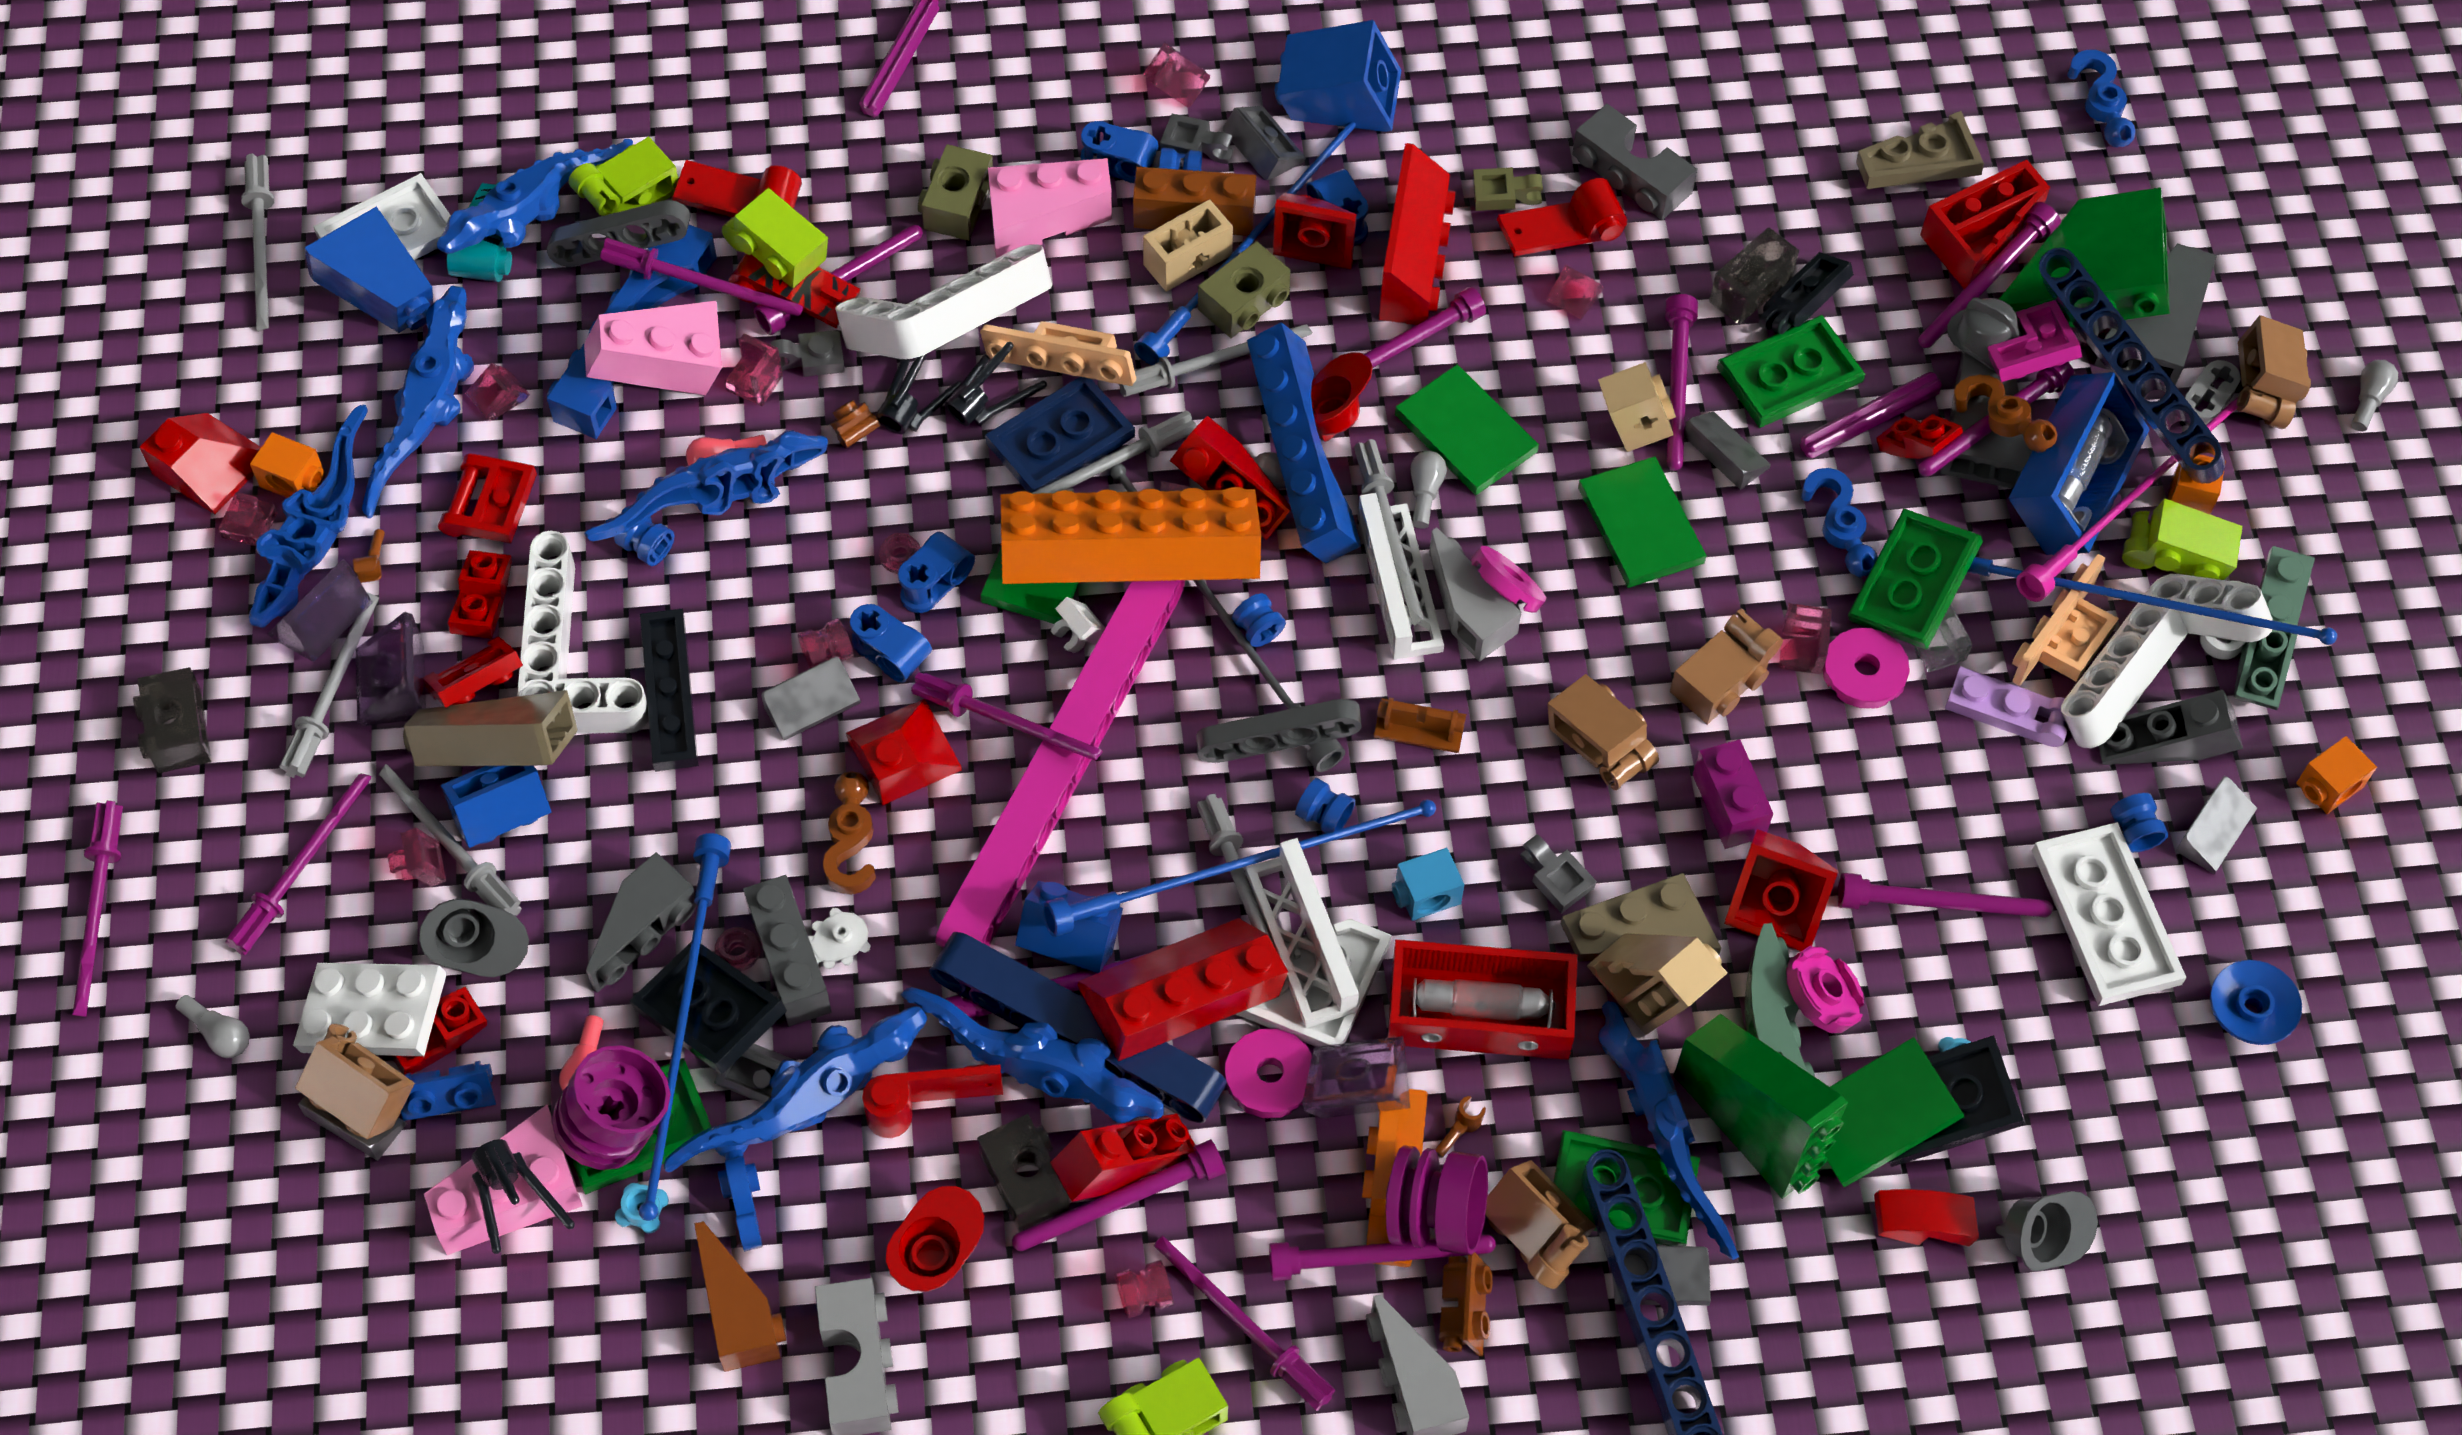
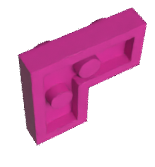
M2056 300L2016 312L2018 326L2023 336L1987 347L1990 362L2001 382L2019 379L2027 374L2049 367L2061 366L2082 357L2080 343Z

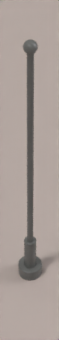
M1117 464L1110 468L1111 477L1119 480L1127 492H1138L1127 478L1124 465ZM1193 580L1286 708L1302 707L1299 703H1293L1203 580ZM1337 739L1309 744L1310 749L1307 753V758L1317 772H1325L1336 766L1343 759L1345 750Z

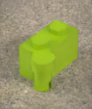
M648 136L637 144L628 146L623 152L603 164L595 166L591 163H585L578 166L569 177V185L579 197L586 198L599 215L605 216L665 201L673 196L679 179L676 166Z
M769 188L724 224L721 229L724 238L735 250L744 252L747 255L752 254L764 264L772 277L777 280L782 279L791 288H794L826 260L828 237Z
M2165 498L2153 510L2150 523H2148L2150 511H2138L2133 514L2130 538L2125 541L2122 560L2126 565L2136 569H2148L2155 565L2164 571L2225 580L2237 568L2243 526Z
M1199 1357L1189 1363L1186 1360L1173 1363L1161 1373L1162 1378L1148 1386H1145L1144 1383H1139L1130 1387L1120 1396L1107 1402L1098 1412L1107 1430L1114 1431L1116 1435H1203L1228 1420V1404Z

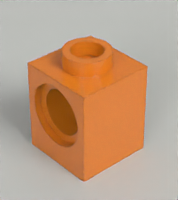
M273 432L250 463L259 487L286 498L300 489L310 492L315 491L321 485L324 476V469L316 449Z
M2199 454L2194 458L2193 463L2207 465L2214 458ZM2178 463L2171 478L2168 500L2211 514L2220 496L2224 472L2216 481L2201 484L2190 478Z
M2345 736L2310 761L2296 784L2302 789L2303 794L2310 802L2317 804L2328 814L2364 788L2377 766Z

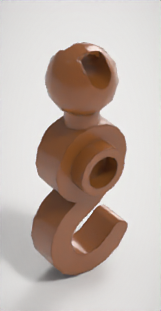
M1973 375L1961 380L1956 385L1954 405L1957 412L1964 413L1967 411V404L1970 398L1978 395L1989 397L1988 421L1990 429L1994 433L2004 437H2015L2023 434L2027 447L2032 451L2040 453L2056 444L2058 436L2056 427L2047 420L2038 419L2032 421L2030 404L2016 396H2005L2004 385L1997 378L1990 375Z
M854 771L843 772L835 782V795L842 802V805L835 809L829 817L828 827L834 845L825 853L823 860L827 883L837 892L849 895L863 892L876 879L875 869L871 864H866L862 869L851 875L843 874L838 870L839 865L843 861L856 855L869 843L874 831L870 813L866 808L860 806V803L867 797L869 784L861 773Z

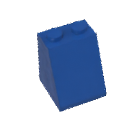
M1374 20L1287 35L1285 50L1280 56L1281 72L1279 82L1275 84V97L1278 104L1283 105L1291 120L1346 127L1348 123L1353 122L1357 125L1355 128L1382 132L1392 131L1402 70Z
M377 206L305 247L308 272L312 280L398 333L407 328L411 331L416 330L427 323L426 312L433 304L432 286Z

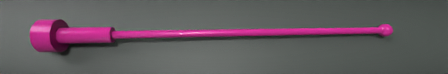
M2238 397L2206 424L2210 431L2237 409ZM2173 455L2168 458L2072 545H2064L2043 565L2031 564L2023 570L2016 578V585L2020 593L2033 602H2040L2055 588L2054 577L2077 558V551L2178 462Z

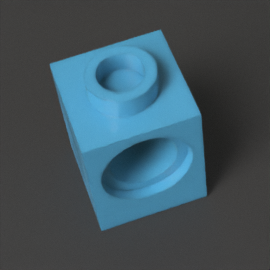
M1447 847L1398 864L1396 881L1392 883V892L1397 905L1400 908L1406 907L1412 921L1461 905L1464 883Z

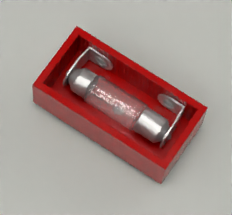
M1395 939L1387 1045L1569 1060L1575 1036L1578 954Z

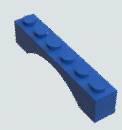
M690 224L686 235L682 239L647 249L649 251L652 248L658 249L657 260L705 275L717 258L712 233ZM630 270L629 277L622 288L616 289L612 294L609 307L604 314L657 308L678 294L694 289L698 285L653 271L651 278L647 280L644 279V274ZM596 320L593 322V324H592V326H591V328H590V330H589V333H590V331H591V329H592L594 323L596 322ZM583 344L580 350L577 349L572 353L568 362V368L562 377L551 384L547 393V402L553 422L597 439L617 409L614 381L586 377L585 349Z
M1280 322L1248 339L1247 343L1300 544L1304 549L1327 564L1361 547V542L1352 510L1332 473L1317 431L1311 399L1314 371L1306 342Z

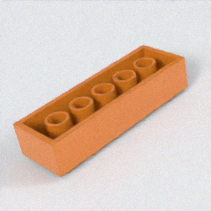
M1231 487L1226 490L1187 488L1183 491L1144 489L1139 492H1117L1107 489L1087 493H1074L1062 490L1055 493L1032 494L1027 491H1018L1012 494H1001L1002 584L1260 579L1261 530L1255 489H1243L1240 487Z

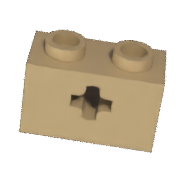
M1209 199L1143 235V265L1167 292L1228 258L1232 254L1233 226Z
M1646 362L1598 379L1609 414L1627 452L1674 435L1669 420L1676 418L1669 395L1666 393L1660 374L1652 377Z

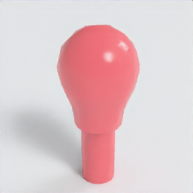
M764 435L733 441L731 438L701 437L693 440L688 446L686 461L688 465L696 463L699 458H707L730 448H757L760 445L765 446L767 443Z
M594 1015L586 1017L579 1045L574 1048L572 1055L564 1064L559 1074V1084L562 1091L568 1086L569 1080L587 1054L597 1050L604 1022L602 1018Z

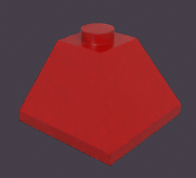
M1283 193L1276 200L1273 255L1351 269L1353 264L1356 214L1325 200L1312 198L1307 195Z
M202 413L168 418L139 448L152 475L215 515L254 475L250 463L261 447L212 415Z
M925 699L846 732V737L882 805L962 771L961 764Z
M1757 829L1724 924L1759 936L1763 924L1772 923L1776 936L1782 937L1788 947L1803 951L1812 946L1838 870L1801 844Z

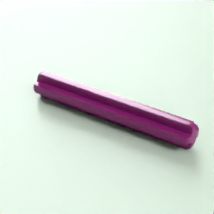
M938 0L917 1L859 101L860 111L864 115L877 117L880 114L939 11Z
M1927 372L1802 436L1799 444L1806 457L1815 458L1938 395L1942 387L1941 380L1937 378L1934 372Z

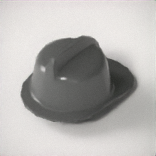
M1972 298L1967 308L1955 314L1947 326L1948 337L1953 345L1993 371L1995 369L1990 362L1987 347L2023 336L2013 308L2006 302L1996 298Z
M452 899L438 904L427 913L420 926L419 941L423 952L432 962L478 976L498 977L509 974L521 965L528 952L529 938L526 928L515 915L503 909L469 899Z
M2066 1191L2044 1197H2024L2013 1204L2005 1222L1996 1225L1995 1231L2005 1237L2008 1249L2021 1258L2026 1267L2032 1271H2043L2068 1265L2082 1258L2090 1249L2096 1236L2098 1225L2097 1212L2091 1199L2082 1192Z

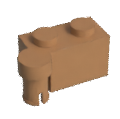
M2259 315L2238 341L2243 389L2238 396L2236 406H2238L2237 411L2262 418L2265 424L2282 430L2291 423L2295 415L2296 403L2306 397L2311 386V379L2308 376L2307 350L2305 349L2303 330Z
M1739 609L1736 615L1733 614L1724 626L1726 632L1721 630L1677 668L1674 673L1670 693L1707 725L1719 714L1723 717L1728 715L1740 701L1739 696L1748 688L1752 691L1756 690L1769 675L1767 670L1768 662L1783 643V639L1771 628L1764 629L1747 615L1743 609Z
M1587 674L1583 675L1548 702L1549 729L1595 768L1600 767V775L1607 785L1615 781L1611 784V789H1620L1625 782L1638 772L1645 773L1659 762L1656 749L1647 740V724L1643 716L1633 708L1628 709L1616 699L1609 687L1596 683Z
M331 1024L327 1029L324 1040L316 1043L295 1089L308 1097L314 1107L327 1111L342 1121L347 1130L357 1136L369 1139L392 1129L415 1083L362 1045L355 1043L357 1035L354 1031H350L347 1038H345L349 1028L341 1024Z
M1532 1160L1510 1168L1487 1196L1485 1215L1488 1217L1490 1226L1497 1233L1506 1236L1520 1250V1255L1528 1264L1531 1275L1540 1284L1547 1288L1556 1289L1569 1274L1570 1264L1589 1245L1587 1237L1596 1228V1225Z

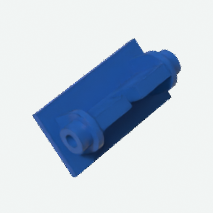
M475 1061L474 1064L451 1067L447 1076H441L440 1070L405 1074L415 1084L401 1110L403 1121L496 1105L491 1085L493 1074L490 1064L482 1065L481 1061Z

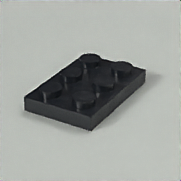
M691 942L629 1001L637 1013L672 1039L675 1038ZM700 944L683 1047L722 1075L787 1010L779 998L710 949Z
M1994 1035L1927 1056L1963 1112L1964 1118L1889 1161L1891 1167L2025 1125Z

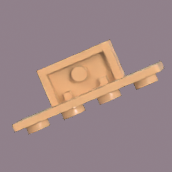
M1044 321L1040 322L1034 333L987 324L980 330L986 355L990 359L1007 342H1012L1014 347L1002 362L1127 386H1133L1136 381L1131 354L1127 350L1116 349L1117 344L1114 334Z
M2097 554L2089 566L2082 563L2074 574L2072 581L2094 585L2105 557ZM2063 589L2051 608V612L2054 614L2051 618L2044 615L2037 624L2032 634V638L2035 640L2032 644L2024 642L2017 651L2012 664L2018 668L2012 682L2021 686L2038 661L2077 682L2115 629L2119 618L2084 600L2088 592L2071 589L2069 592Z

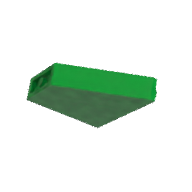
M2161 187L2079 199L2061 221V224L2047 238L1999 298V300L2009 304L2015 313L2053 301L2054 299L2047 291L2040 274L2039 262L2047 251L2062 247L2075 255L2124 320L2170 314L2166 215ZM2060 267L2052 272L2051 277H2063L2070 269ZM2089 297L2081 298L2075 303L2074 307L2085 308L2094 299ZM2063 312V314H2064L2066 320L2068 321L2070 327H2075V326L2072 324V322L2068 319V317L2065 315V313Z
M1719 1014L1687 1037L1673 1076L1781 1199L1794 1190L1798 1194L1808 1190L1819 1179L1820 1175L1817 1171L1828 1160L1825 1154L1835 1144L1836 1141L1833 1136L1844 1124L1841 1118L1848 1105V1101L1840 1093L1722 1014Z

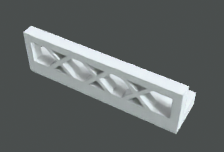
M1377 494L1360 495L1358 521L1393 660L1443 652L1444 643L1408 504L1393 505L1390 508L1393 518H1400L1403 529L1399 533V538L1405 556L1411 559L1410 574L1411 577L1415 574L1416 581L1413 580L1416 593L1421 597L1419 603L1421 610L1423 611L1424 609L1425 613L1424 619L1418 624L1429 630L1431 640L1412 643L1411 625L1413 623L1408 608L1404 604L1402 588L1395 569ZM1404 539H1406L1407 545L1402 543Z
M1298 838L1280 843V855L1278 858L1248 866L1245 873L1265 921L1269 936L1288 970L1286 980L1305 1028L1356 1013L1359 992ZM1282 871L1287 885L1281 896L1263 889L1259 877ZM1290 893L1294 902L1287 899ZM1269 902L1275 904L1273 911L1270 907ZM1282 908L1300 915L1302 923L1296 935L1278 927L1276 919ZM1305 931L1309 940L1302 938ZM1284 941L1291 943L1288 950L1285 946ZM1297 946L1315 954L1317 963L1311 974L1293 966L1291 958ZM1320 970L1322 971L1324 979L1317 977ZM1299 979L1306 982L1303 989L1301 987ZM1315 986L1329 992L1335 1005L1311 1012L1306 997L1311 987Z

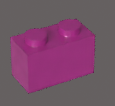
M1738 739L1700 750L1692 776L1724 849L1752 842L1757 829L1768 832L1774 813L1741 740Z

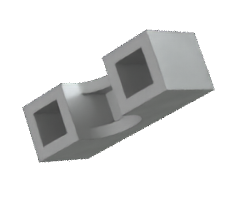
M872 1278L815 1286L819 1329L824 1347L848 1345L855 1348L861 1354L859 1362L850 1372L825 1378L832 1434L863 1435L892 1430L890 1414L899 1413L896 1386L895 1384L886 1385L884 1368L893 1367L890 1338L881 1339L879 1322L888 1321L885 1294L875 1293Z

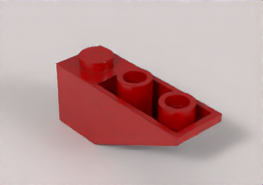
M1206 416L1196 426L1169 460L1204 490H1226L1231 487L1255 489L1261 536L1266 540L1291 511V506L1243 445L1209 416Z
M1175 1113L1164 1115L1159 1119L1148 1118L1080 1131L1050 1163L1069 1198L1074 1202L1106 1195L1188 1159L1187 1154L1194 1152L1193 1147L1196 1145L1189 1135L1188 1129L1182 1123L1178 1114Z

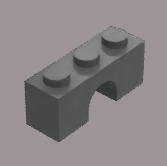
M1606 103L1576 130L1572 155L1577 158L1580 164L1591 168L1604 179H1607L1614 189L1621 190L1636 201L1641 209L1651 212L1662 221L1693 193L1697 168L1668 147L1652 158H1639L1632 155L1630 151L1633 148L1637 125Z
M787 875L743 888L748 911L761 949L764 950L778 998L787 1010L784 1016L788 1027L832 1013L827 989Z

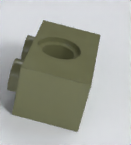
M946 144L941 159L936 158L933 162L929 188L923 189L919 196L918 212L922 213L924 230L970 241L989 193L988 168L993 167L992 155Z
M1256 241L1198 286V310L1232 339L1243 329L1249 330L1252 328L1260 316L1271 307L1276 308L1287 299L1290 292V269Z

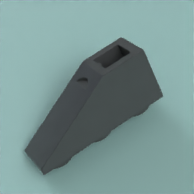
M2219 690L2127 715L2122 722L2118 723L2117 729L2105 743L2099 745L2102 763L2104 765L2202 760L2243 749L2235 711L2224 690Z
M657 852L625 878L619 888L586 969L592 988L597 993L606 985H612L619 981L633 961L640 955H647L652 952L660 943L661 937L673 926H680L692 916L697 906L694 903L695 892L693 885Z

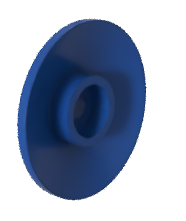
M2257 960L2235 962L2224 968L2217 975L2211 987L2210 1004L2216 1020L2230 1035L2243 1042L2255 1045H2269L2280 1042L2295 1030L2301 1019L2302 1000L2296 985L2282 970L2269 963ZM2245 1004H2251L2255 1006L2258 1010V1014L2249 1011L2245 1007Z

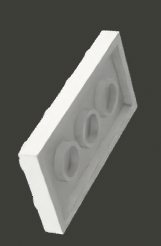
M2118 822L2035 842L2032 853L2098 1006L2173 988L2184 983L2186 975Z

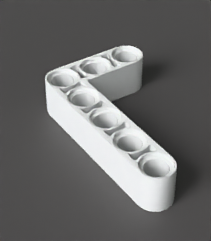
M1032 244L1018 247L908 304L860 297L840 303L835 307L847 349L897 359H912L925 355L1050 289L1052 282L1042 245Z
M557 531L542 532L532 540L530 546L520 657L523 666L519 669L517 697L567 690L578 729L576 734L637 732L649 722L647 699L640 682L632 678H567L575 564L568 540L563 534ZM559 556L555 559L547 560L550 557ZM555 592V594H553L552 596H544L548 593ZM553 629L549 633L541 634L544 630ZM550 666L545 671H537L541 667ZM591 703V705L588 706L587 708H583V709H578V708H577L578 706H580V705H582V704ZM626 703H635L629 708H620Z
M2169 574L2157 579L2144 594L2273 621L2261 589L2253 584L2183 574ZM2137 603L2061 705V712L2075 742L2083 748H2093L2105 743L2117 729L2118 723L2123 721L2188 633L2242 642H2254L2268 636L2272 629Z

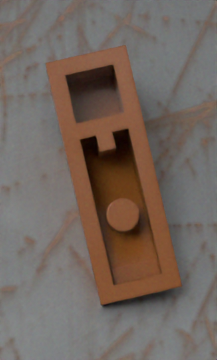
M705 1222L694 1223L718 1355L724 1372L781 1359L778 1343L787 1341L781 1313L772 1314L766 1296Z

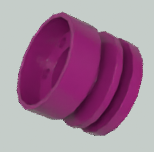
M622 1045L605 1046L587 1054L555 1104L552 1125L556 1140L567 1155L584 1166L605 1170L620 1168L635 1160L668 1110L671 1094L667 1077L658 1064L640 1050Z
M1402 1146L1395 1157L1386 1192V1230L1389 1242L1392 1245L1405 1246L1411 1238L1415 1248L1423 1249L1428 1244L1435 1228L1437 1247L1440 1251L1472 1255L1480 1242L1487 1208L1488 1168L1485 1157L1480 1154L1452 1151L1448 1154L1442 1171H1440L1438 1153L1435 1149L1427 1148L1420 1156L1417 1147Z

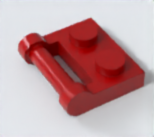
M466 454L460 466L463 473L448 512L441 515L438 529L452 537H459L463 534L511 544L537 476L535 466L483 455ZM485 475L487 478L472 517L466 516L465 513L477 481Z
M497 636L487 642L488 647L438 674L435 672L429 673L422 677V681L434 700L437 699L447 708L450 705L469 702L475 697L476 691L489 684L499 685L506 682L514 675V670L522 667L523 664L517 652L502 638Z

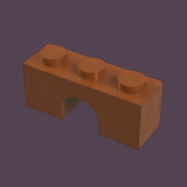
M1137 167L1133 195L1134 228L1156 229L1210 199L1232 224L1233 235L1248 236L1253 231L1256 175Z

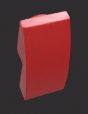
M1933 414L1921 422L1904 416L1876 437L1879 451L1903 458L1920 459L1935 455L1963 433L1961 425Z
M469 550L458 578L460 592L448 620L450 634L492 639L507 590L512 564L511 555Z
M466 986L440 998L424 1056L391 1055L404 1076L406 1073L414 1074L448 1055L487 1026L486 1018Z
M1917 1189L1879 1190L1874 1194L1878 1236L1920 1245L1928 1237L1968 1247L1979 1239L1974 1197Z

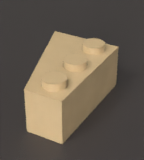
M1625 933L1587 965L1645 1035L1688 1008L1728 973L1721 965L1720 956L1710 945L1702 943L1698 937Z

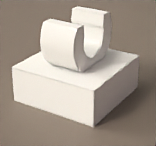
M1066 597L1055 608L1063 619L1053 625L1051 632L1053 635L1062 638L1067 631L1071 630L1072 637L1065 644L1064 648L1067 651L1076 653L1084 647L1086 641L1096 645L1105 627L1086 604Z

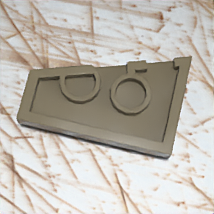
M1962 111L1949 115L1947 122L1937 126L1932 122L1920 126L1919 133L1904 138L1897 135L1858 151L1856 160L1867 189L1982 175L1984 166Z
M1684 873L1564 915L1560 923L1574 953L1578 954L1577 959L1579 962L1593 961L1625 933L1698 937L1702 943L1710 945L1718 955L1721 951V946Z

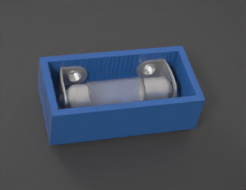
M2114 372L2070 376L2048 420L2056 427L2058 434L2056 444L2041 453L2032 451L2008 498L2046 555H2054L2066 544L2072 545L2110 511L2150 430ZM2099 532L2080 548L2077 553H2089Z

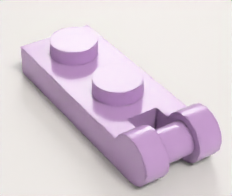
M1960 666L1945 706L1946 710L2051 747L2062 746L2067 735L2066 721L2061 712V705L2065 698H2049ZM2036 714L2048 718V722L2043 723L2035 720Z

